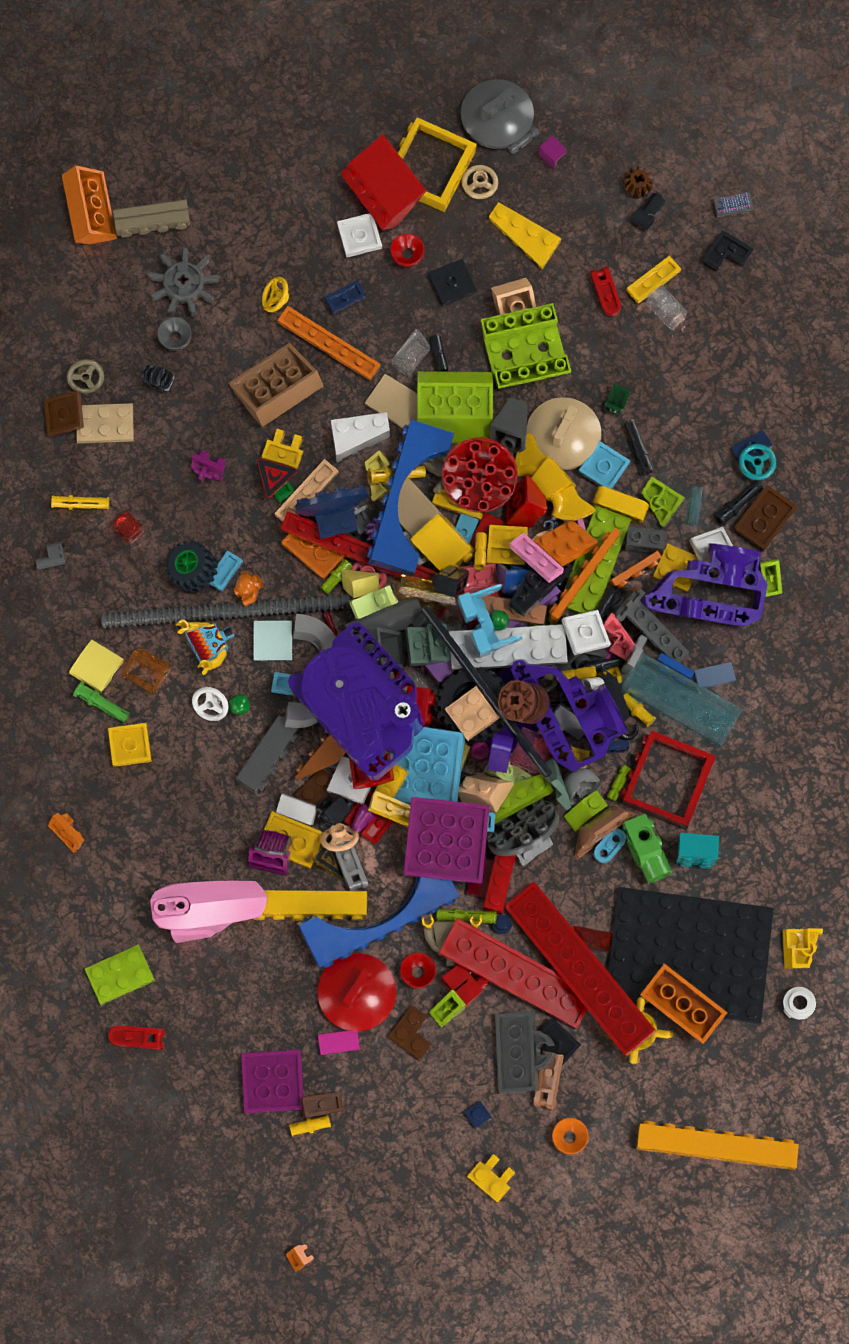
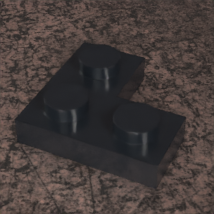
M722 230L702 262L717 271L727 257L744 266L754 249Z

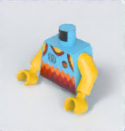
M180 620L175 625L182 627L178 634L187 632L185 633L186 638L200 662L197 668L202 667L204 669L202 674L205 675L208 670L221 666L228 651L225 641L234 637L230 627L219 632L215 624Z

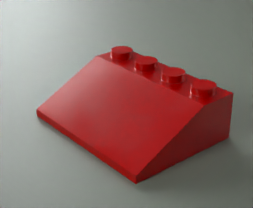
M381 135L355 157L340 174L382 230L397 227L426 192V189L384 135Z

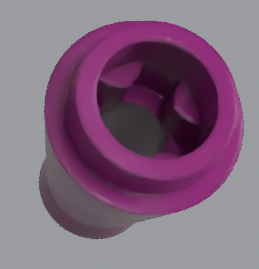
M365 803L359 806L354 821L350 826L358 833L376 817L375 813L368 811L369 805Z

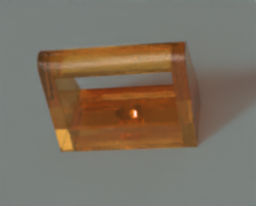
M139 647L133 651L122 676L155 695L169 674L172 665ZM136 661L160 674L154 686L130 672Z

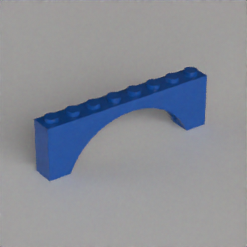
M410 420L408 425H404L402 431L404 440L399 442L397 453L400 454L398 460L395 459L392 470H395L394 475L389 477L387 487L390 489L382 500V505H385L384 510L379 512L377 522L380 524L378 529H374L372 540L375 541L373 547L370 546L367 557H369L368 564L408 577H412L415 573L420 555L409 544L401 529L398 516L400 490L407 476L419 465L428 460L446 456L454 436L452 432L414 420Z
M417 877L412 892L405 903L394 914L377 924L362 928H343L329 924L316 915H312L298 922L297 926L316 965L326 968L334 964L333 960L339 957L344 959L351 955V951L357 948L362 950L369 946V942L384 939L386 933L393 931V933L404 928V924L408 922L411 924L421 919L420 916L426 913L428 915L438 911L437 907L443 904L448 906L456 901L455 898L459 897L453 882L450 880Z

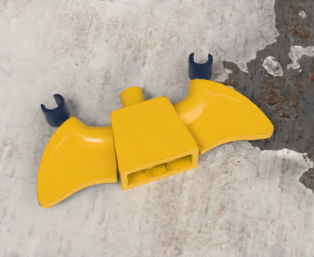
M528 433L526 435V449L520 453L517 452L515 461L518 477L530 476L546 496V499L553 504L552 518L544 522V528H548L550 523L552 524L550 531L557 528V519L575 521L593 514L595 508L578 495L575 483L553 458L542 453L533 434Z

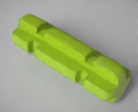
M621 766L620 774H617L611 787L612 790L607 795L609 800L614 802L617 800L618 793L621 792L627 780L626 777L629 776L631 768L628 766Z

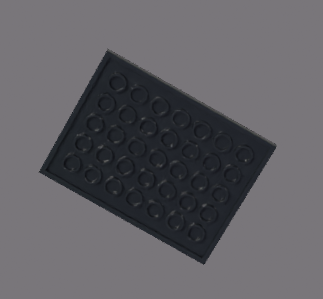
M618 887L608 972L636 1005L637 999L642 997L640 994L663 964H666L728 1013L724 1020L761 1024L774 908ZM649 1001L644 1005V1009L660 1011Z

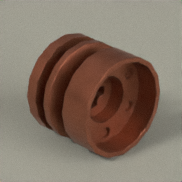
M514 680L502 687L499 693V710L505 718L511 721L534 724L541 721L549 710L550 701L548 694L538 684Z

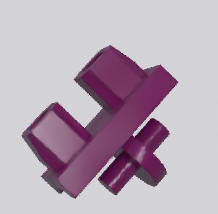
M201 450L198 454L194 453L190 468L199 474L198 480L203 482L205 478L210 480L213 478L221 482L226 461L222 458H217L213 462L209 460L210 454L204 450Z

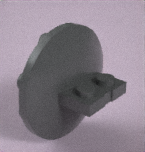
M494 79L479 83L467 93L461 106V122L465 132L473 141L487 148H508V146L513 145L524 137L533 124L534 108L530 97L520 86L507 80Z
M541 798L494 824V833H487L486 844L490 851L496 855H516L518 863L521 866H525L538 854L553 845L550 836L559 823V813L551 802L544 801Z

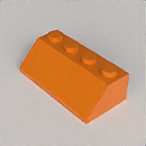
M75 165L62 174L75 242L90 245L117 239L104 171Z
M663 964L640 994L702 1044L705 1043L728 1013L666 964Z

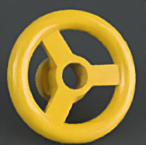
M283 277L271 279L264 288L262 305L267 312L278 311L289 299L288 283ZM277 282L282 284L283 290L278 288ZM270 289H272V292H271V294H270V298H269L268 301H267L268 293H269Z

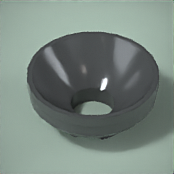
M179 317L167 318L160 324L157 331L161 345L172 351L185 348L192 336L190 325ZM173 333H178L181 336L178 342L170 340V336Z

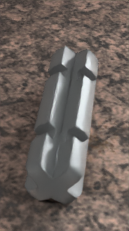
M533 126L524 137L513 145L508 146L510 153L515 154L519 151V148L522 149L533 140L532 138L538 137L540 132L537 127Z

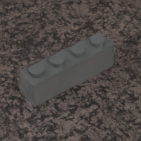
M279 715L236 777L237 783L254 794H257L258 791L262 792L268 783L266 780L269 775L273 776L277 771V763L280 759L284 760L287 756L290 744H295L300 736L298 734L299 728L285 727V718Z

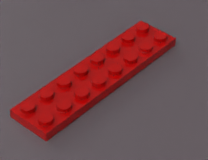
M459 918L455 920L438 954L572 1028H578L587 1008L558 973Z

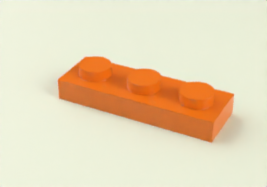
M656 551L610 580L608 585L617 586L618 589L628 584L627 579L631 577L636 579L643 574V569L648 567L650 570L659 564L658 560L662 557L659 551Z

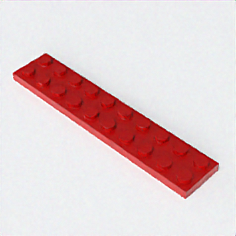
M532 882L504 906L626 1057L657 1031L536 882Z

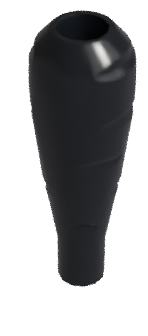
M621 657L594 660L583 663L580 668L595 666L597 675L602 672V668L609 670L617 665L624 664L625 660Z

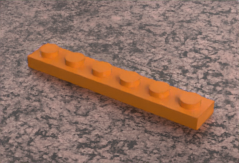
M289 306L286 307L277 320L278 324L369 381L372 380L381 367V364Z
M615 527L611 533L607 531L601 540L604 543L601 547L596 546L591 554L593 558L590 561L586 560L581 567L582 573L580 576L576 574L570 583L572 587L569 590H564L560 596L561 602L558 605L556 603L549 611L551 614L549 621L554 625L616 542L621 531Z

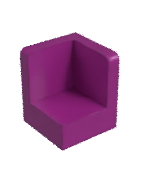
M552 135L539 147L538 155L554 169L557 166V161L567 153V149Z

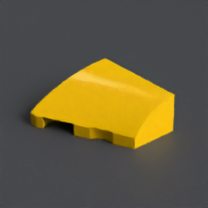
M823 929L783 930L784 969L810 968L812 955L817 949L816 942L819 935H822Z

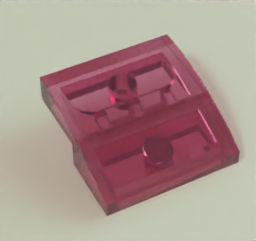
M522 727L521 731L543 761L547 762L553 758L542 734ZM517 742L510 764L528 770L529 773L541 775Z

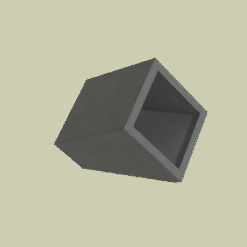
M378 627L368 630L401 669H407L402 632ZM360 633L356 634L360 640L363 639ZM374 644L365 646L366 651H371L374 648ZM380 658L377 664L384 665L387 659Z

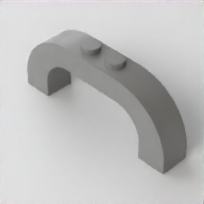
M296 614L292 639L311 642L320 652L332 648L335 635L325 623L308 615ZM288 702L285 727L304 728L318 722L303 703Z

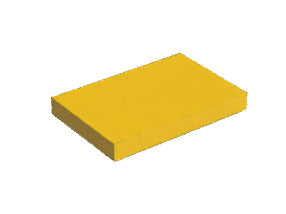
M272 811L264 830L276 831L291 836L289 861L311 869L321 847L320 838L323 832Z

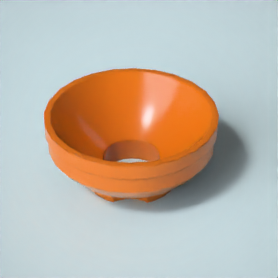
M575 1118L561 1120L556 1124L552 1133L555 1147L560 1152L568 1155L581 1152L586 1147L589 1138L586 1126ZM565 1133H574L575 1141L573 1143H566L564 1140Z

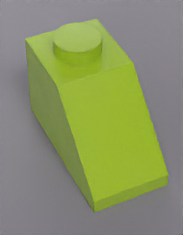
M596 790L581 800L564 818L576 832L583 825L605 811L608 805Z

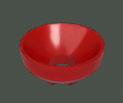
M413 234L399 235L391 244L392 258L397 264L404 267L418 264L424 255L422 240ZM410 250L413 256L411 258H404L402 252Z
M412 953L401 964V977L412 988L427 987L435 978V963L431 957L424 953ZM415 967H421L424 970V975L416 978L413 976L412 970Z

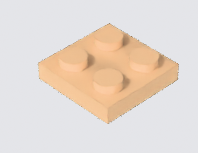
M477 686L445 708L468 741L499 719V716Z

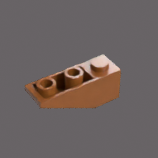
M327 732L319 741L322 743L318 749L314 747L307 757L310 759L307 763L304 764L302 762L295 770L298 773L295 776L297 780L337 763L345 754V751L337 745L332 736Z

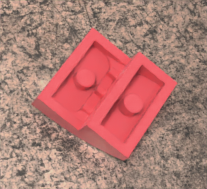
M486 562L484 570H476L474 565L460 567L469 570L467 587L461 591V594L467 592L471 594L483 590L489 585H498L496 563ZM500 589V590H499L498 592H496V593L498 594V596H499L500 598H502V597H501V589Z

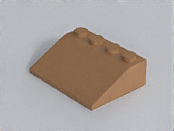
M290 343L228 383L252 417L262 427L324 386L318 371Z

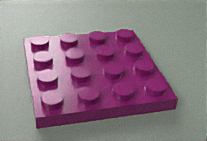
M411 797L403 875L482 884L490 805Z

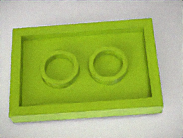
M139 944L85 968L100 1005L155 981Z

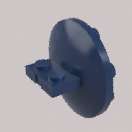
M364 485L355 486L348 490L345 487L335 488L332 493L327 494L326 491L315 493L316 496L313 498L296 500L297 504L294 506L295 513L316 517L320 538L325 539L342 533L347 534L358 531L353 508L369 497L368 489L364 488Z

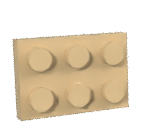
M133 403L82 405L84 428L77 430V443L134 441Z

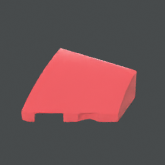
M611 613L603 622L611 644L609 651L626 660L634 649L635 643L615 615Z

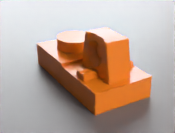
M57 812L52 816L48 827L75 853L80 849L84 838L80 832L71 826L74 820L68 813L60 815Z

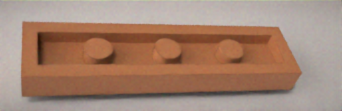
M488 595L482 597L489 616L493 610H502L508 614L511 621L544 626L547 609L545 605L537 604L523 617L509 607L511 599Z

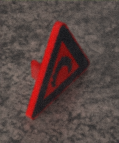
M264 459L257 460L267 498L274 495L298 472L293 467Z

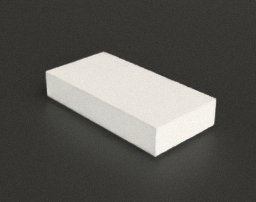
M283 793L281 794L276 812L313 825L317 814L315 809L317 805Z

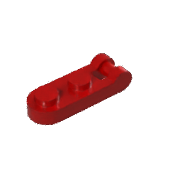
M602 267V270L590 271V277L603 312L607 316L617 315L621 309V302L609 267ZM604 277L605 280L600 281L599 278Z
M118 1025L110 1029L108 1037L115 1046L163 1050L162 1036H164L165 1030ZM149 1035H154V1042H148Z

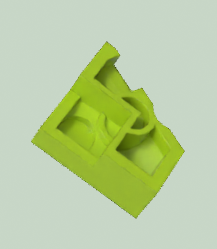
M654 477L650 478L642 491L643 496L663 527L666 526L685 499V497Z

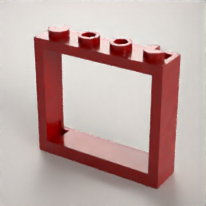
M651 730L649 736L645 734L641 744L645 746L643 752H638L634 763H637L636 769H631L627 779L631 781L629 787H624L622 791V805L687 830L716 756ZM653 740L705 761L683 818L631 797Z

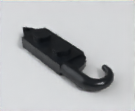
M602 668L601 679H603L604 684L612 695L625 722L629 717V710L618 679ZM634 725V732L632 734H623L619 738L626 741L634 739L639 731L638 725Z

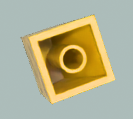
M440 514L433 517L410 539L439 570L445 569L449 565L458 567L463 562H468L476 551L447 517Z

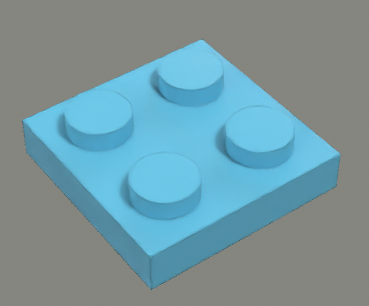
M599 441L596 449L585 460L578 473L598 486L613 489L630 464V460Z

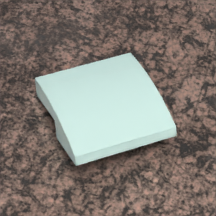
M292 620L254 621V660H292Z

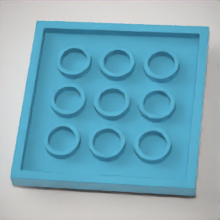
M423 727L421 732L414 737L412 751L397 763L408 770L409 774L394 799L411 804V797L457 802L465 742L464 733Z

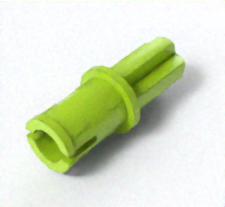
M343 559L340 565L330 572L331 576L324 582L321 589L329 594L338 582H342V570H351L353 566Z

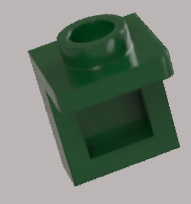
M614 383L604 406L608 407V411L616 414L623 412L632 390Z

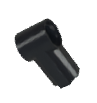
M652 193L644 205L636 210L631 221L647 231L666 201L658 193Z

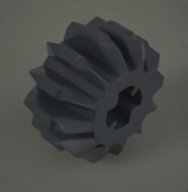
M150 364L144 369L141 379L147 386L166 392L172 387L175 377L163 367Z

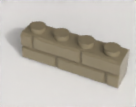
M187 199L113 210L117 236L121 235V237H130L134 233L146 235L150 231L156 230L158 232H166L170 228L182 230L190 226Z

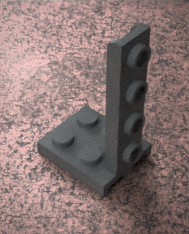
M620 588L604 620L611 613L615 615L619 622H622L627 617L661 653L681 663L689 654V651L640 602V599L646 593L641 588Z

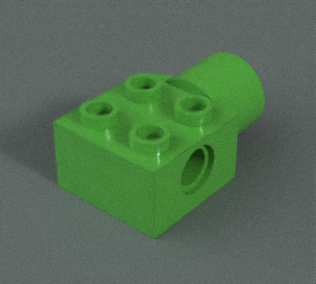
M642 814L625 821L621 830L626 835V842L636 865L642 870L647 883H653L669 876L673 872L664 851L661 850V839L659 835L655 836L653 828L655 827L650 817L647 818L646 814ZM639 837L646 838V841L641 840Z

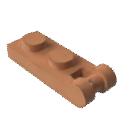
M543 1051L542 1055H546L548 1052ZM555 1053L551 1064L545 1069L539 1070V1091L535 1092L534 1106H546L547 1109H555L564 1055ZM544 1092L548 1093L547 1099L543 1096Z

